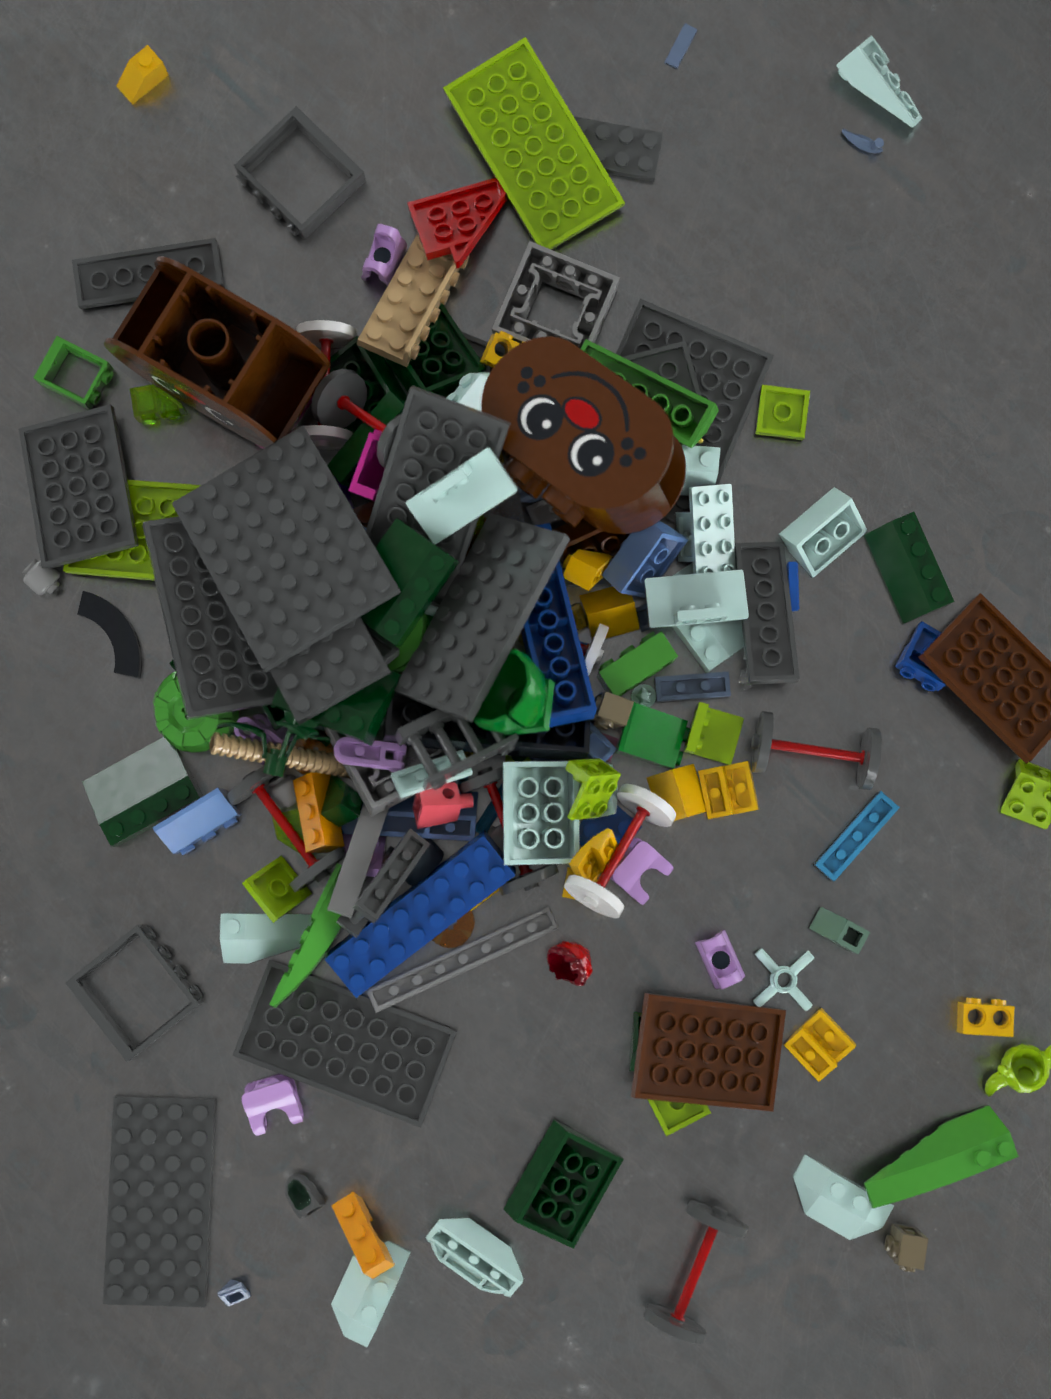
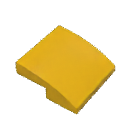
M750 761L698 771L708 819L759 810Z
M607 828L598 833L576 853L569 863L574 875L584 877L593 882L596 881L618 846L611 829Z
M821 1007L784 1043V1046L820 1082L837 1067L839 1061L856 1048V1043Z

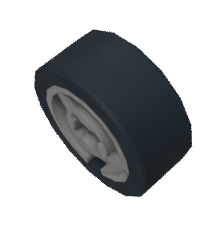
M426 839L430 845L405 881L408 885L413 886L424 880L442 861L444 852L432 839Z

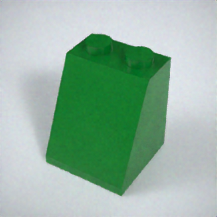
M634 702L627 725L622 728L615 753L672 770L675 768V765L680 766L683 757V751L679 750L682 741L687 742L690 728L686 727L688 721Z

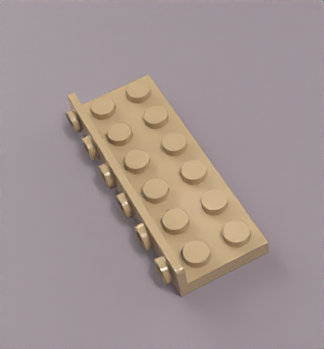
M417 234L361 332L357 345L407 367L411 359L415 360L420 350L419 343L421 340L426 341L430 332V323L437 321L440 314V305H445L449 298V288L451 286L455 287L458 282L460 268L456 269L451 254L427 261ZM469 256L466 258V260L460 267L461 269H465L469 260Z

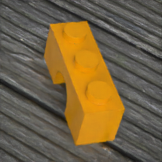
M311 772L293 780L306 852L328 853L339 847H344L341 827L336 826L321 815L331 774Z
M352 1192L331 1205L365 1275L374 1279L395 1266L385 1243L379 1239L370 1223L373 1219L362 1197Z

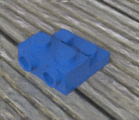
M921 621L917 625L909 644L904 647L895 667L900 669V674L907 679L915 678L922 682L921 686L925 690H936L938 692L946 684L918 657L942 632Z
M617 805L616 814L596 819H583L579 824L580 846L583 847L590 839L607 828L613 831L617 844H619L633 818Z

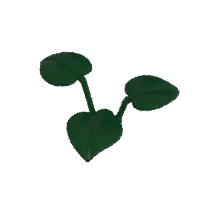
M226 722L217 726V729L235 727L259 736L262 740V758L266 759L263 773L283 777L286 763L298 739H316L325 747L331 743L329 737L319 734V731L310 727L295 725L289 722H276L275 725L284 726L288 729L281 750L271 748L269 753L265 730L241 722ZM291 733L295 734V736H294L293 740L291 741V743H290V745H289L287 751H285V750H286V747H287V745H288V742H289Z

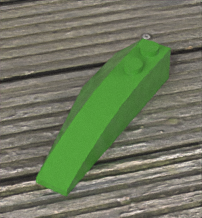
M585 339L581 350L663 408L671 422L673 435L681 444L692 449L707 433L719 411L716 403Z
M338 863L311 915L312 924L311 926L308 925L304 930L299 943L301 946L293 953L288 965L289 970L283 974L269 1004L275 1008L312 973L343 929V927L336 923L340 915L327 911L342 865Z
M989 1105L944 1122L937 1127L938 1129L935 1132L925 1136L919 1141V1144L911 1150L905 1151L900 1155L899 1159L891 1165L888 1164L864 1182L871 1207L878 1208L932 1191L1019 1157L1010 1131Z

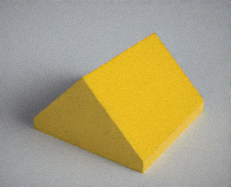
M613 586L579 595L591 640L600 623L609 627L605 639L640 630L632 595L622 594Z
M694 764L668 770L646 778L650 791L665 800L676 812L674 821L706 812L703 793Z

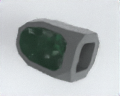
M296 1173L289 1177L285 1185V1194L293 1211L300 1219L312 1215L325 1206L326 1203L323 1196L319 1193L314 1183L310 1182L305 1175Z

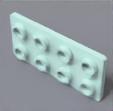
M487 447L407 500L406 505L433 544H437L516 493L518 488L492 450Z
M720 484L690 487V512H675L677 532L689 539L678 554V562H693L694 574L736 570L732 485Z
M743 570L654 577L644 580L650 628L745 620L749 617Z

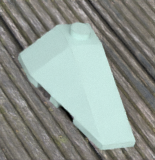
M871 35L836 65L838 72L850 85L913 128L922 117L909 94L900 90V78L896 73L890 72L886 65L890 62L888 57Z
M221 913L220 944L223 963L249 964L299 948L301 946L299 944L300 938L308 925L311 926L312 914H285L273 923L266 913Z

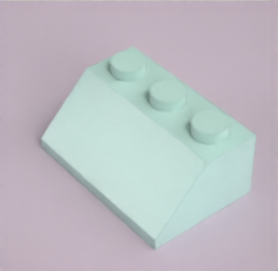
M681 445L686 459V478L680 495L689 496L690 487L715 485L719 471L720 448L694 446L691 449Z
M834 487L780 532L779 535L787 550L806 572L814 578L867 533L868 530L853 499Z

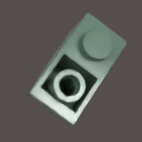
M823 907L819 908L809 927L810 930L855 954L860 953L870 934L866 929Z

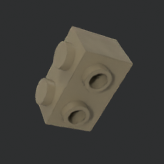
M605 691L595 697L597 711L594 719H590V721L594 722L593 726L603 730H608V728L616 730L627 725L634 701Z
M892 1223L890 1235H887L885 1239L887 1254L895 1264L900 1266L899 1269L907 1272H915V1269L924 1270L928 1238L918 1228Z

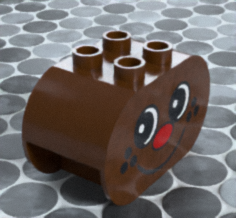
M163 256L157 257L154 262L155 271L113 338L105 340L104 346L124 365L156 387L263 448L288 435L314 394L316 387L330 368V362L327 357L312 342L281 320L182 263Z
M538 337L517 345L507 352L490 372L482 393L481 410L484 413L511 423L502 448V452L508 459L502 466L507 474L514 478L513 482L525 493L537 499L544 490L541 498L553 507L551 510L558 517L574 528L583 518L596 529L613 534H629L647 529L659 522L673 508L685 483L686 459L679 441L673 435L672 425L666 412L650 397L573 343L558 337Z

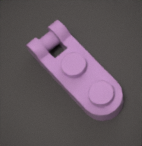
M343 737L335 743L334 756L342 764L396 772L404 769L403 756L406 755L407 746L404 744L399 746L398 743L374 740L372 746H369L350 737ZM386 752L393 754L392 760L385 759Z

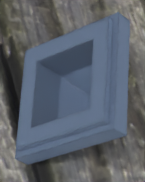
M646 603L636 608L638 623L642 632L651 629L649 627Z
M232 1279L217 1292L220 1299L228 1307L251 1297V1293L241 1282Z

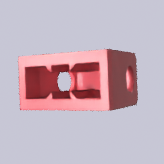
M455 782L446 783L436 790L431 788L416 793L412 808L417 829L457 821L460 810L473 808L474 800L471 792L459 794L458 785Z

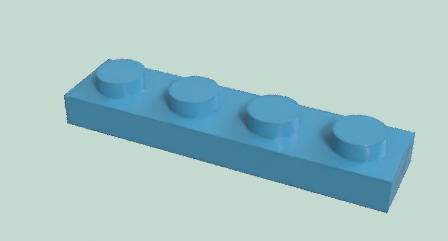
M879 791L814 865L834 882L900 807L882 791Z

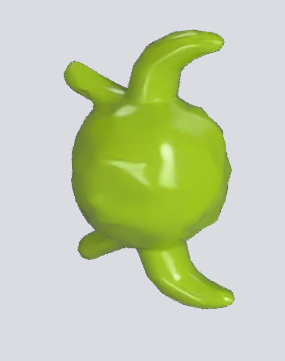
M1019 1044L1006 1050L1001 1064L998 1066V1071L992 1074L985 1083V1094L990 1097L1005 1086H1009L1018 1093H1032L1039 1090L1045 1085L1049 1077L1051 1045L1044 1051L1033 1045Z

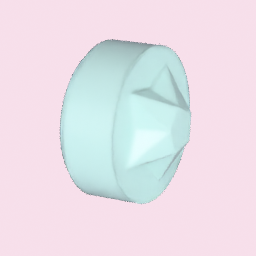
M647 684L636 686L631 694V701L647 707H651L656 700L655 690Z

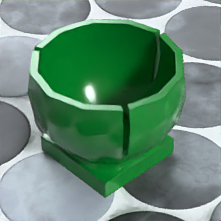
M511 649L474 721L483 729L502 733L505 736L549 731L555 682L551 679H545L544 674L527 654Z

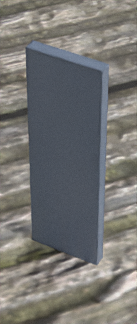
M685 23L664 63L677 69L698 29Z

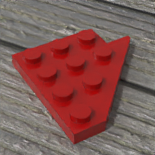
M496 178L407 202L408 210L427 261L451 254L456 269L462 266L507 201L506 192Z

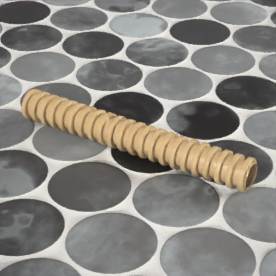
M215 732L211 737L209 750L212 755L218 753L219 756H224L226 754L228 758L232 756L235 759L241 757L242 760L249 758L251 762L257 760L258 763L263 761L265 763L266 761L265 758H262V740L260 742L258 739L251 741L248 737L244 740L242 736L236 738L235 735H230L228 737L226 733L220 735L219 732ZM268 742L267 744L269 753L271 748L281 750L282 747L280 743L274 745L273 742ZM294 746L286 763L288 768H293L294 766L297 770L302 768L303 771H307L309 769L310 772L317 770L320 774L323 772L326 775L332 773L333 776L339 774L340 777L346 776L350 779L343 764L337 761L331 752L328 754L325 751L319 753L318 750H313L312 752L309 748L304 750L303 747L297 749Z

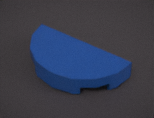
M797 561L788 562L787 573L792 611H799Z

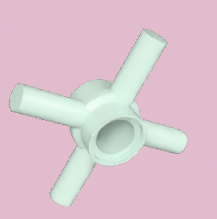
M763 948L755 953V956L771 972V985L753 1000L756 1006L762 1007L777 992L789 993L805 1011L813 1006L796 986L797 974L815 958L809 951L803 954L790 967L778 966ZM781 973L789 975L790 980L786 986L778 984V976Z

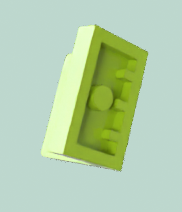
M699 702L695 708L689 736L683 752L730 765L734 757L744 718L709 708V704Z
M600 758L569 760L565 770L571 773L573 779L582 783L567 817L570 820L601 817L607 810L608 801L617 788V782L621 774Z
M1018 759L1015 765L1016 780L1001 807V813L1047 829L1051 823V770L1030 762L1026 764L1022 759Z

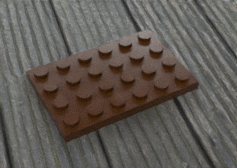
M979 593L918 658L1027 764L1033 760L1051 739V661L994 605Z
M645 993L631 1097L773 1112L786 1010Z

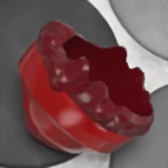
M562 941L551 947L547 952L549 971L555 973L556 980L562 979L580 987L585 985L586 980L593 972L590 952L587 948L576 942Z

